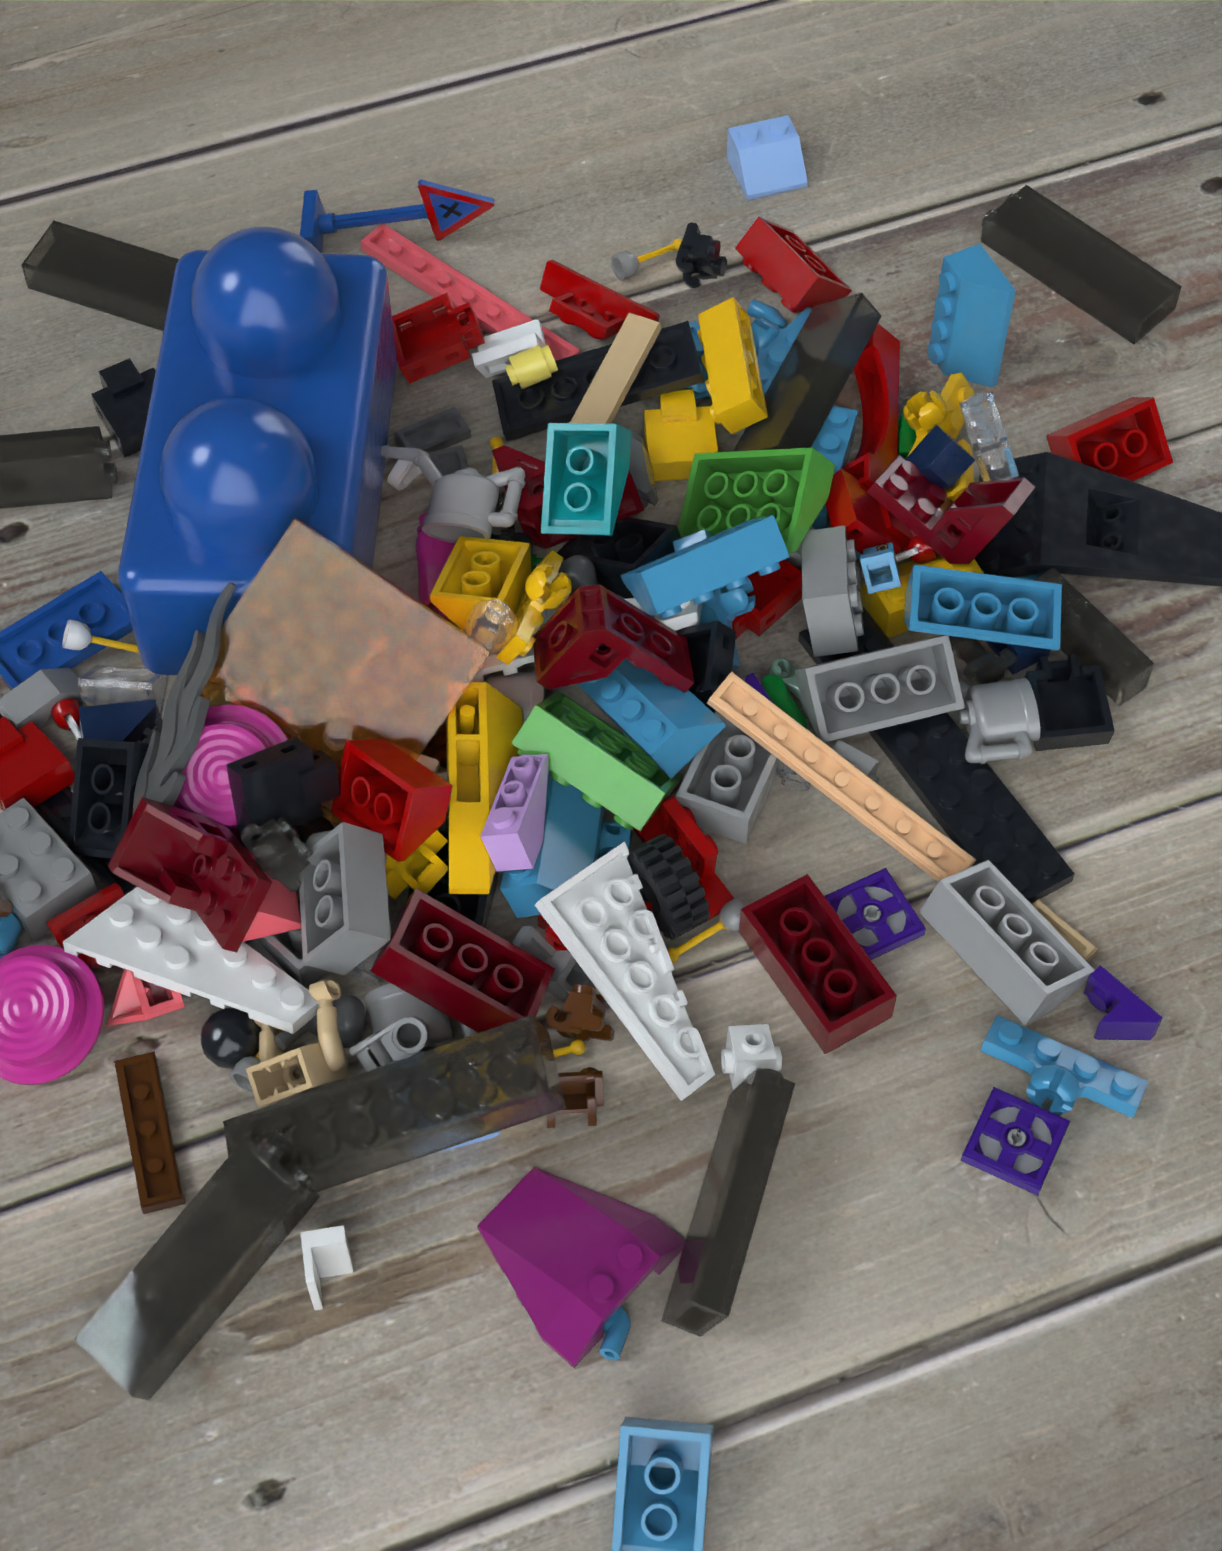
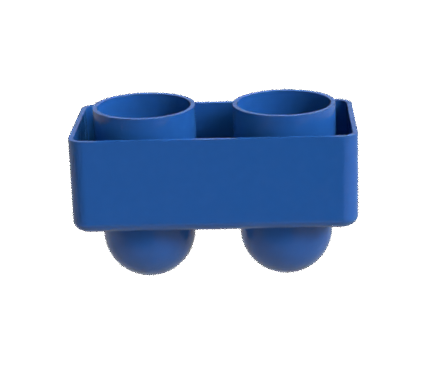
M262 226L234 232L220 240L210 250H193L184 254L178 260L174 271L118 569V580L143 665L149 671L159 675H178L191 648L194 632L199 630L206 634L210 614L218 597L229 582L236 584V588L223 615L218 659L210 677L291 680L312 678L321 681L327 680L331 674L347 679L359 669L363 654L386 460L385 457L381 456V447L388 443L397 367L387 271L381 261L375 257L356 254L320 253L310 242L295 233L276 227Z

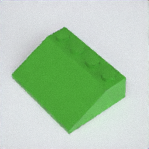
M813 447L694 454L678 526L680 535L684 538L705 529L713 536L748 520L774 515L788 553H795L828 500L835 464Z
M560 691L535 705L511 743L519 748L517 751L519 755L548 754V769L551 770L549 775L555 781L564 786L571 784L582 791L581 796L586 802L596 808L604 806L615 814L614 820L628 830L636 828L641 831L684 776L678 772L670 779L632 740Z

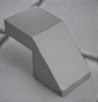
M70 668L41 669L0 698V714L3 717L5 716L17 730L31 721L38 728H44L51 714L50 711L56 703L68 698H75L79 703L85 701L89 690Z
M532 926L521 927L512 944L555 968L547 987V992L566 1001L569 991L572 992L573 985L579 984L594 987V984L568 950L556 951Z

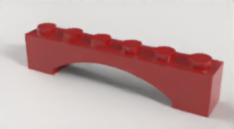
M875 320L848 334L847 361L853 367L860 392L863 428L861 444L856 459L844 465L843 470L869 488L895 461L898 448L900 341Z

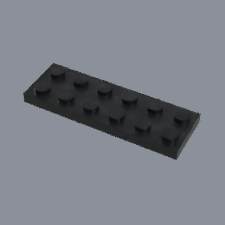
M689 321L661 329L620 407L705 382ZM612 344L555 361L558 371L551 373L552 377L524 389H521L519 383L512 386L508 375L492 380L506 441L548 429V423L571 422Z

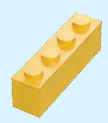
M732 297L698 314L700 329L697 330L698 338L704 349L701 360L708 373V379L705 381V384L712 398V405L709 407L710 413L714 421L718 425L722 424L730 434H734L768 417L750 316L737 300Z

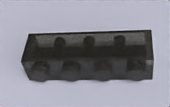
M1054 567L1033 580L1062 584L1059 649L1067 657L1069 654L1077 653L1080 669L1081 666L1100 664L1106 694L1118 706H1121L1146 689L1154 666V662Z

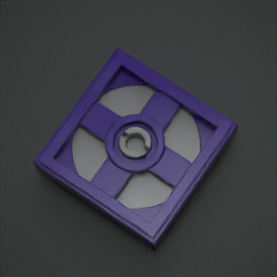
M886 868L824 896L870 960L925 935V926Z
M993 1087L960 1161L1038 1196L1070 1121Z

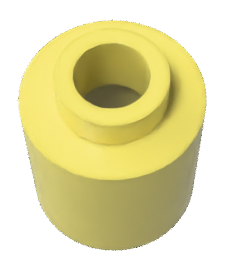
M536 345L508 358L511 364L505 366L512 386L519 383L521 389L552 377L551 373L558 371L548 345L541 348L539 345Z

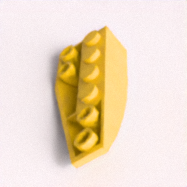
M447 682V782L453 785L448 805L449 894L490 893L496 869L480 836L511 757L520 756L517 753L519 748L511 743L523 725L522 707L486 682Z

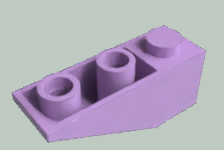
M525 754L511 757L480 836L496 871L534 868L544 835L549 768L548 754Z

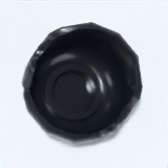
M236 1008L221 1009L211 1014L202 1027L201 1046L203 1052L218 1067L233 1069L242 1058L255 1057V1054L259 1052V1033L261 1032V1027L253 1019L249 1018L247 1012Z

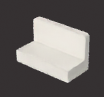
M536 319L485 336V343L477 346L479 352L472 354L474 366L485 378L507 372L505 366L511 364L508 357L536 345H539L540 348L546 346L542 325Z
M344 1225L300 1232L305 1280L314 1311L323 1309L320 1278L354 1273L352 1256Z

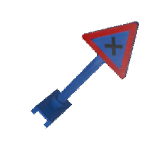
M419 180L418 189L423 201L421 205L335 215L334 213L326 214L317 190L304 191L300 236L322 253L324 234L337 233L338 229L427 218L429 219L435 239L440 241L494 207L495 200L426 180Z

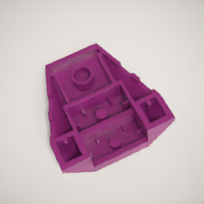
M536 1167L477 1225L481 1236L499 1267L514 1288L518 1300L525 1307L542 1341L573 1368L603 1338V1325L654 1270L660 1275L687 1246V1241L655 1215Z

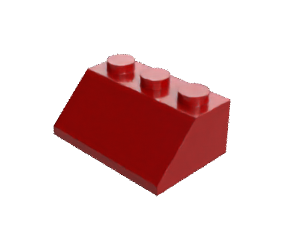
M759 216L735 247L744 257L741 262L754 273L758 272L763 277L761 283L770 291L778 292L783 297L781 303L793 313L802 312L806 307L818 312L848 296L852 291L794 231Z
M1154 397L1128 398L1046 435L1051 453L1130 481H1135L1173 463Z
M384 738L346 740L338 776L341 795L333 799L331 813L344 823L383 834L384 852L397 862H402L445 822L453 785Z

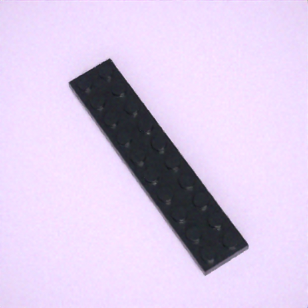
M864 607L863 612H861L864 635L858 636V651L814 657L809 629L807 628L799 632L798 639L816 665L894 646ZM948 713L869 731V734L948 837L976 859L972 867L989 860L1031 904L1073 881L1075 873L988 763L967 762L965 750L968 738Z

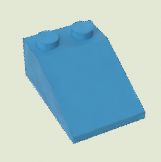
M625 1417L620 1428L612 1551H703L714 1425Z

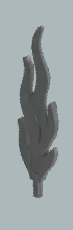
M232 582L227 584L218 597L210 614L206 634L199 630L194 632L191 648L175 679L166 703L161 732L153 731L147 753L139 771L134 793L133 814L142 797L173 806L186 778L182 771L199 742L210 705V700L201 697V694L218 659L223 615L236 588V584Z

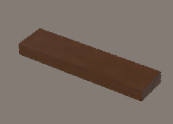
M155 1051L116 1060L114 1063L141 1210L143 1214L185 1204Z

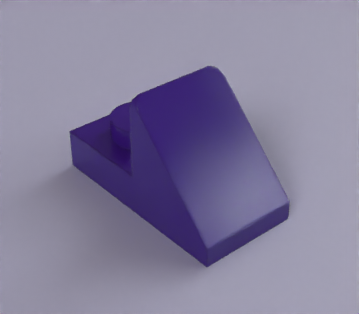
M1101 965L1090 974L1084 994L1096 1009L1107 1013L1099 1022L1094 1038L1098 1040H1151L1155 1036L1163 1017Z

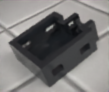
M130 358L98 371L103 389L91 394L96 413L124 458L141 451L156 372L153 367L139 373Z
M720 621L676 630V632L687 638L694 684L688 690L714 714L716 710L709 706L707 702L732 671L736 631Z
M1077 653L1069 654L1067 660L1049 661L1048 656H1041L1035 671H1027L1024 677L1031 684L1039 712L1040 738L1038 741H1033L1035 751L1109 744L1115 729L1100 664L1081 666L1080 669Z
M297 737L226 764L238 832L253 845L321 817V803L341 795L336 762L321 750L312 753V748Z

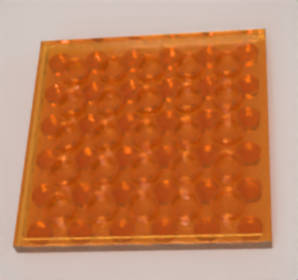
M296 517L221 627L218 659L201 697L210 700L209 707L241 705L265 714L278 724L288 739L297 737L312 748V753L321 750L336 762L337 774L339 776L346 740L384 738L417 760L486 661L491 650ZM333 799L321 803L323 817L337 826L343 822L331 813Z

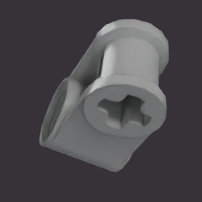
M408 1016L396 1021L384 1030H379L352 1047L349 1052L352 1056L357 1055L370 1076L367 1081L372 1085L402 1066L401 1063L423 1050L430 1040V1030L423 1019ZM407 1023H412L420 1029L421 1040L415 1047H408L400 1040V1030Z

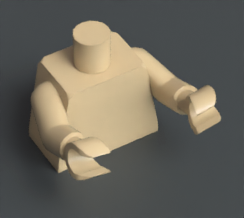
M321 980L309 986L311 996L319 1002V1009L316 1010L318 1043L302 1046L283 1053L274 1041V1037L279 1034V1032H276V1028L254 1020L262 1028V1031L259 1033V1060L261 1063L246 1068V1072L258 1108L308 1093L317 1087L319 1089L347 1078L348 1057L344 1052L338 1031L337 1008L333 1006V1001L341 996V987L337 982Z

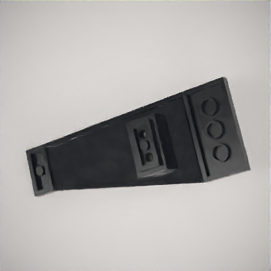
M1050 452L980 465L979 482L1025 478L1035 486L1015 515L974 558L984 574L1015 578L1048 572L1222 587L1221 512Z

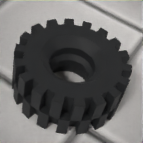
M660 834L629 851L627 860L633 875L638 874L642 884L641 896L644 901L652 904V913L660 933L663 932L664 937L673 940L708 921L710 917V912L707 910L709 903L704 898V895H706L704 888L698 882L700 878L697 872H693L691 868L692 863L688 857L683 856L681 847L679 845L675 846L674 840L671 837L667 838L666 834Z

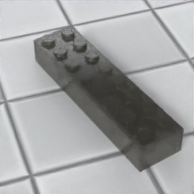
M533 1015L223 1121L234 1198L257 1213L566 1109L549 1032Z

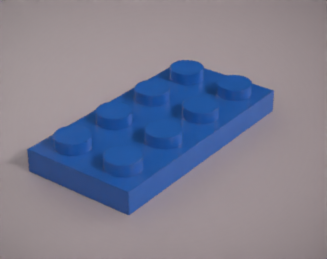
M102 571L0 631V678L10 690L41 669H72L108 647L90 643L82 650L63 648L64 631L69 619L86 624L92 636L115 641L133 631L123 595Z

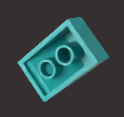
M548 423L541 522L542 534L613 535L630 466L631 430L618 424Z

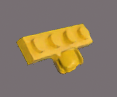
M963 373L951 374L941 394L931 390L929 396L927 392L920 391L907 400V405L903 408L904 418L909 426L916 431L917 436L910 453L936 424L956 440L977 399L973 388L969 385Z
M553 550L526 578L525 590L496 658L507 665L518 654L524 657L532 648L536 640L532 635L538 630L545 618L541 613L544 610L560 608L569 598L572 589L571 580L566 573L558 572L564 558Z

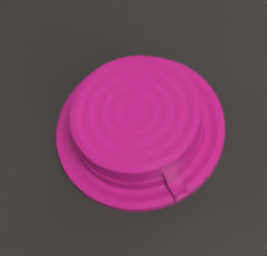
M241 705L209 707L199 742L182 771L186 778L173 806L212 818L229 828L236 837L243 836L238 832L226 764L289 740L277 723L255 709Z
M35 945L17 949L0 958V1078L21 1085H38L65 1076L83 1062L93 1049L100 1035L104 1019V997L101 986L94 972L82 959L66 953L62 948Z

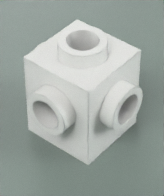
M768 1024L728 1026L726 1049L721 1051V1066L724 1074L729 1073L733 1090L773 1088L775 1071H780L782 1068V1054L780 1047L773 1045Z

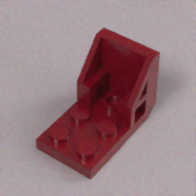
M506 445L492 450L499 472L515 467L522 468L525 471V487L522 488L517 520L523 532L534 541L535 546L547 549L581 536L541 533L543 491L540 489L544 488V461ZM630 470L628 471L616 521L645 511ZM508 485L504 486L506 492Z
M899 455L867 492L948 563L970 564L1015 515L1035 486L1025 478L970 483L953 502L947 497L946 492L940 486L932 484L920 473L916 465L904 460Z
M600 584L579 587L533 636L536 639L533 644L536 682L548 690L607 678L625 658L639 669L644 668L656 675L663 684L674 686L684 693L694 684L687 638ZM602 643L609 647L604 651L597 649Z
M145 797L141 798L108 865L115 875L164 902L196 911L222 949L236 953L272 885V881L229 828L212 818Z

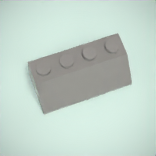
M946 635L930 637L795 670L804 710L817 737L823 742L965 708L950 639Z
M989 860L939 880L919 911L933 929L951 945L957 954L965 960L1024 1025L1053 1011L1086 982L1090 974L1095 971Z

